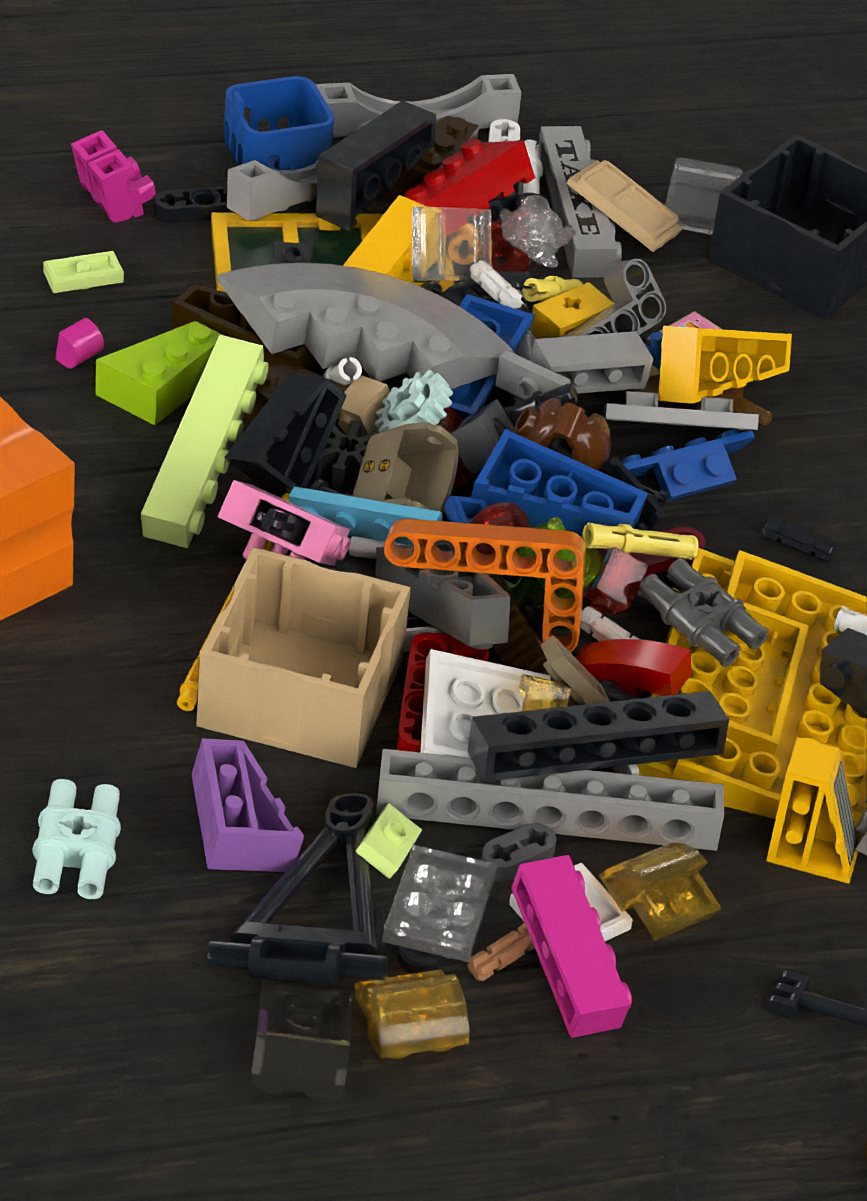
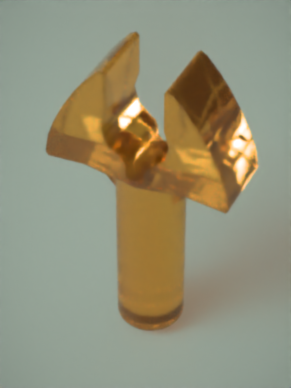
M745 386L724 390L722 394L712 397L733 399L734 410L745 414H759L758 423L764 426L768 425L772 420L773 415L771 412L743 398Z

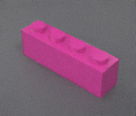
M569 855L520 864L511 889L570 1037L574 1038L621 1028L632 1004L630 989L625 982L620 980L616 970L615 953L609 944L606 945L601 934L599 914L594 907H590L585 895V882L581 872L575 871Z

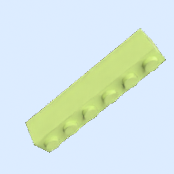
M219 335L142 509L143 537L188 548L193 535L200 534L205 519L203 511L207 503L212 504L214 502L218 489V476L220 473H226L230 463L224 457L229 452L232 443H236L242 435L244 425L242 420L245 413L251 414L254 408L257 385H263L266 380L269 365L267 362H264L263 345Z

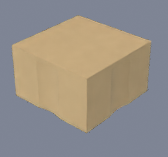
M253 547L235 582L232 599L226 609L219 615L200 653L196 726L357 768L403 660L411 587L357 573L326 569L306 560Z

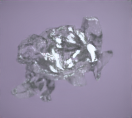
M535 194L522 199V206L513 213L507 209H502L499 214L502 222L500 227L503 230L502 235L506 238L507 242H510L511 246L527 253L533 261H537L538 265L542 264L548 268L557 267L559 263L555 253L558 252L561 246L566 245L576 232L571 225L562 226L561 219L556 212L549 208L546 198Z

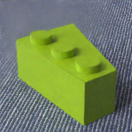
M194 321L96 359L95 395L156 426L193 396L219 335L222 334Z

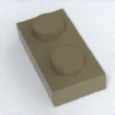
M554 635L541 644L547 659L543 663L546 671L557 683L564 680L570 686L568 691L578 705L610 702L602 685Z

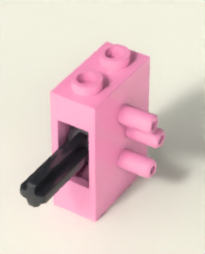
M233 480L218 514L219 518L252 532L243 552V558L245 559L248 558L253 547L263 549L266 540L274 542L270 552L286 555L288 550H292L289 555L290 557L305 560L307 557L318 563L335 565L337 559L340 561L344 559L351 544V539L347 537L350 531L349 528L253 485Z

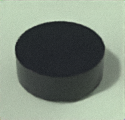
M423 932L408 934L399 943L398 963L405 971L411 974H431L441 965L443 947L440 941L430 934Z

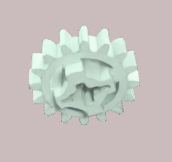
M428 370L423 376L420 372H416L414 378L409 380L407 377L404 378L402 386L399 389L393 387L387 398L381 401L385 407L376 411L379 419L375 422V425L379 428V432L410 423L430 422L432 425H437L440 419L445 418L447 415L443 409L452 405L449 397L453 394V391L439 373L434 374L431 370Z

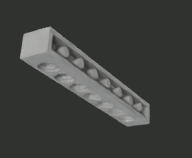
M383 749L376 815H379L386 805L390 803L408 819L513 830L528 824L538 823L548 826L555 834L717 851L724 819V784L591 770L484 782L471 758Z

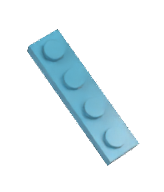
M294 487L288 496L289 502L349 528L348 536L386 541L390 527L400 519L442 521V512L300 487ZM406 537L394 539L396 543L413 544Z

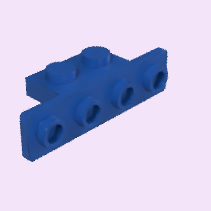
M732 429L721 433L715 440L707 442L705 437H701L684 445L685 448L674 450L673 446H666L654 451L650 457L641 459V456L636 454L622 459L621 463L634 477L655 473L661 490L667 491L669 494L668 501L733 484L737 478L727 453L741 450L755 436L752 430L739 433L738 429Z

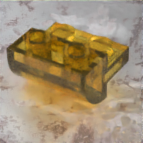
M675 842L613 865L599 875L620 910L624 912L634 907L655 941L708 919L721 909V906L699 873L708 862L697 850L683 843Z
M442 969L389 977L386 981L370 980L355 983V1000L368 1020V1037L381 1059H401L412 1053L430 1050L447 1051L454 1046L469 1044L467 1008L461 985L455 974L445 975Z

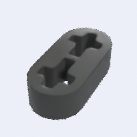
M532 823L490 840L485 844L482 851L481 870L483 874L491 880L505 882L515 878L520 864L553 858L556 847V834L546 825Z

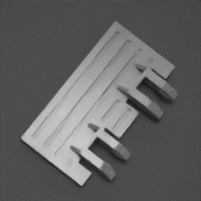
M631 391L625 392L623 405L607 403L603 405L602 412L605 420L746 431L758 430L759 414L733 413V399L703 397L698 402L697 410L658 407V393Z

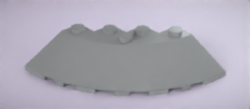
M279 263L242 268L218 274L217 281L271 354L305 344L323 369L339 364L344 358L348 360L349 357H353L358 360L371 379L379 382L407 373L410 378H414L416 372H420L424 376L428 370H431L434 374L439 373L449 384V388L453 389L497 374L499 356L506 350L516 354L486 324L460 306L418 285L386 274L334 264Z

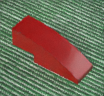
M640 639L603 640L584 645L575 656L591 675L602 680L607 678L614 680L619 688L636 696H639L643 690L660 696L676 695L691 676V651L667 643Z

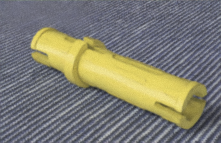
M588 522L582 531V539L585 542L586 548L607 550L612 548L615 554L624 556L629 553H641L683 558L692 561L696 557L699 547L698 539L694 535L633 529L629 524L620 523L617 526H605Z

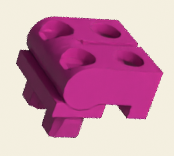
M103 130L71 144L81 185L90 192L98 206L106 211L111 221L117 223L130 219L132 216L144 215L142 204L155 198V186L148 175L141 178L140 169L132 157L126 158Z

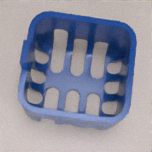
M291 76L236 84L226 90L223 135L225 143L229 147L232 156L236 159L238 166L256 160L276 170H296L310 166L312 163H317L318 156L332 147L334 115L312 80L301 76ZM244 108H250V127L244 118ZM282 116H287L289 128L277 130L278 119ZM263 119H268L269 131H258V123Z

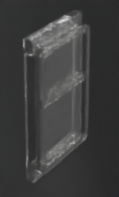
M676 158L665 206L679 217L677 224L682 229L713 234L720 192L742 175L743 170L721 164Z
M413 207V280L466 281L472 279V272L470 271L472 264H477L479 260H482L491 266V209Z

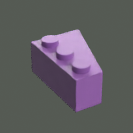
M202 738L192 771V781L207 868L286 872L298 857L304 835L299 827L293 828L284 814L285 805L280 798L274 799L266 786L268 778L244 741Z

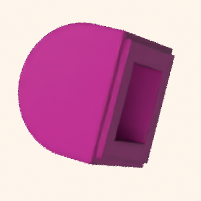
M86 317L60 331L55 360L67 368H74L103 350L104 341L98 327Z

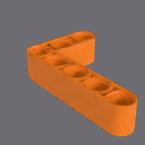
M400 519L390 527L384 545V553L388 561L396 566L546 578L542 630L543 643L554 635L569 652L576 648L581 628L586 556L585 542L577 533L562 530L418 519ZM406 537L412 541L414 546L406 549L396 544L394 539ZM439 540L449 541L455 549L447 552L441 551L437 548L435 542ZM480 543H486L491 545L495 552L488 555L481 554L475 546ZM522 546L530 547L536 555L525 558L520 556L516 549ZM567 549L575 553L576 558L571 561H565L560 559L556 553ZM558 588H567L573 592L574 596L563 599L558 597L554 591ZM565 626L572 633L567 636H559L553 632L552 628Z

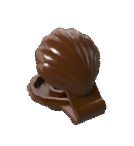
M558 398L547 400L539 405L537 409L531 406L526 407L519 416L514 428L516 434L544 447H547L552 439L563 435L572 449V459L598 471L608 462L612 447L610 440L611 431L603 416L594 413L587 418L583 408L568 402L562 406Z

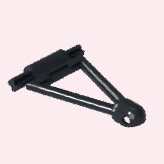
M347 793L336 796L330 801L325 814L326 826L231 934L230 940L232 942H209L208 965L248 968L252 978L341 985L344 977L386 981L389 961L388 956L377 955L370 863L356 852L366 836L373 818L374 810L371 797L360 793ZM337 844L347 847L353 931L270 924L272 919Z

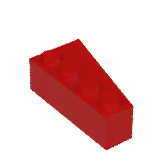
M479 139L467 141L460 146L461 149L457 153L444 159L442 165L437 170L425 175L424 181L417 187L405 192L406 198L436 211L437 227L439 228L438 241L467 223L465 217L478 213L481 214L489 209V200L498 196L506 198L515 192L513 185L517 182L527 184L535 179L524 140L483 143Z

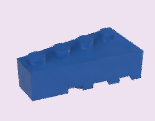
M505 429L477 477L470 498L484 499L491 517L540 529L571 531L582 537V531L588 522L605 526H617L620 523L629 524L634 529L648 493Z

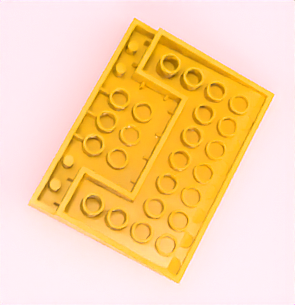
M698 548L697 555L693 558L690 566L704 577L715 578L719 582V586L734 599L742 600L746 607L745 611L763 627H766L769 632L766 634V641L758 649L751 650L746 643L729 630L722 631L741 647L740 651H738L737 659L731 665L723 667L717 659L702 647L691 646L687 642V638L671 625L666 643L691 651V676L676 695L711 691L729 718L724 753L721 755L636 764L639 769V776L724 784V807L776 819L787 768L796 739L799 737L840 749L856 828L863 811L867 808V803H865L867 798V718L821 685L820 673L822 649L842 633L834 631L835 621L841 607L844 606L847 609L867 615V597L739 550L735 561ZM651 692L649 697H658L660 695ZM856 831V833H857V838H858V840H859V837H860V834H861V833L858 832V831Z

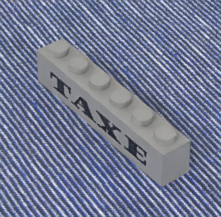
M581 126L541 127L539 144L541 146L540 161L543 164V177L572 278L604 277L606 268L612 263L620 262L622 256L621 243L615 241L614 221H609L607 215L566 184L570 177L595 162V159L590 158V141L585 140Z

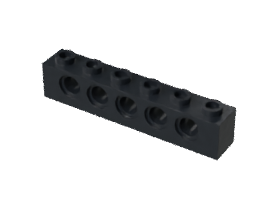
M711 691L474 716L471 720L468 753L484 782L721 755L724 753L729 718Z

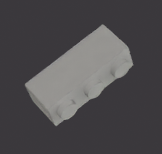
M634 331L535 339L529 361L570 379V384L573 388H576L579 394L646 388L653 357L638 332Z

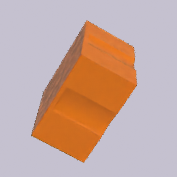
M1 397L0 621L73 586L74 543L71 521L74 509L75 463L43 434L23 421Z

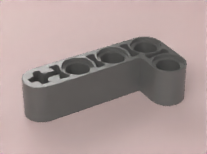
M630 259L610 264L605 270L604 282L614 304L562 337L637 331L640 335L659 323L666 314V303L648 265L641 259ZM626 272L629 276V282L626 279ZM642 305L644 307V314L642 313L641 309ZM615 321L617 322V326H618L617 331H616L615 326H614V325H615Z

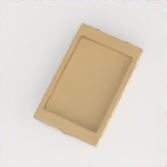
M597 160L570 177L566 183L652 252L676 237L682 230V227L677 224L679 217L608 161L604 160L600 163Z

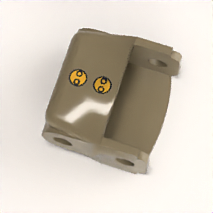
M430 422L404 424L372 435L367 443L352 496L440 511L443 515L445 503L451 495L458 465V440L443 427L432 425Z

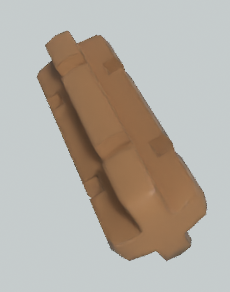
M525 923L517 928L518 932L511 931L486 947L487 952L482 950L470 958L467 968L477 981L486 980L494 974L493 970L500 971L525 954L524 950L531 951L535 948Z

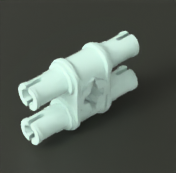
M58 779L52 783L48 805L40 812L38 818L39 835L32 848L33 855L37 860L33 879V887L36 891L43 894L56 893L59 888L62 868L74 867L80 868L77 889L79 895L87 899H97L102 896L107 870L114 865L116 860L115 841L121 831L120 821L116 817L120 794L118 788L109 784L98 785L94 791L91 810L74 808L76 796L75 783L66 779Z

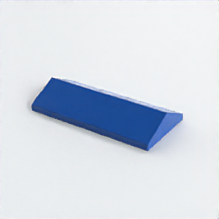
M466 294L460 304L461 308L494 331L514 352L534 321V314ZM497 374L451 389L453 394L449 399L452 401V405L443 409L447 415L445 418H441L440 421L464 420L467 416L481 409L496 384Z

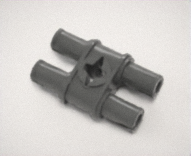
M683 558L677 559L670 565L667 571L669 574L666 576L669 581H672L683 590V593H676L655 574L649 575L640 584L638 594L644 597L661 613L662 621L666 625H672L684 635L691 646L702 647L706 652L710 653L723 667L731 665L737 659L738 651H740L741 647L722 631L729 630L746 643L751 650L758 649L767 639L766 634H768L769 630L745 611L746 607L742 600L734 599L719 586V582L715 578L704 577Z

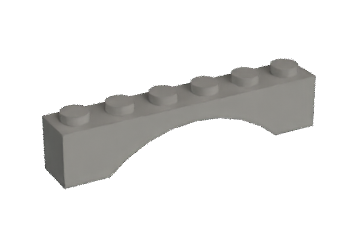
M514 74L481 75L468 85L450 94L434 99L406 102L435 113L436 122L446 116L459 117L467 122L479 125L480 129L490 128L491 123L498 119H508L518 124L522 92ZM350 82L316 84V87L334 115L333 138L349 136L361 123L375 119L401 102L378 98L360 90Z
M370 121L361 123L355 131H357ZM254 160L228 169L227 208L239 214L245 220L255 221L267 214L287 210L292 205L304 201H312L317 197V163L296 170H276Z

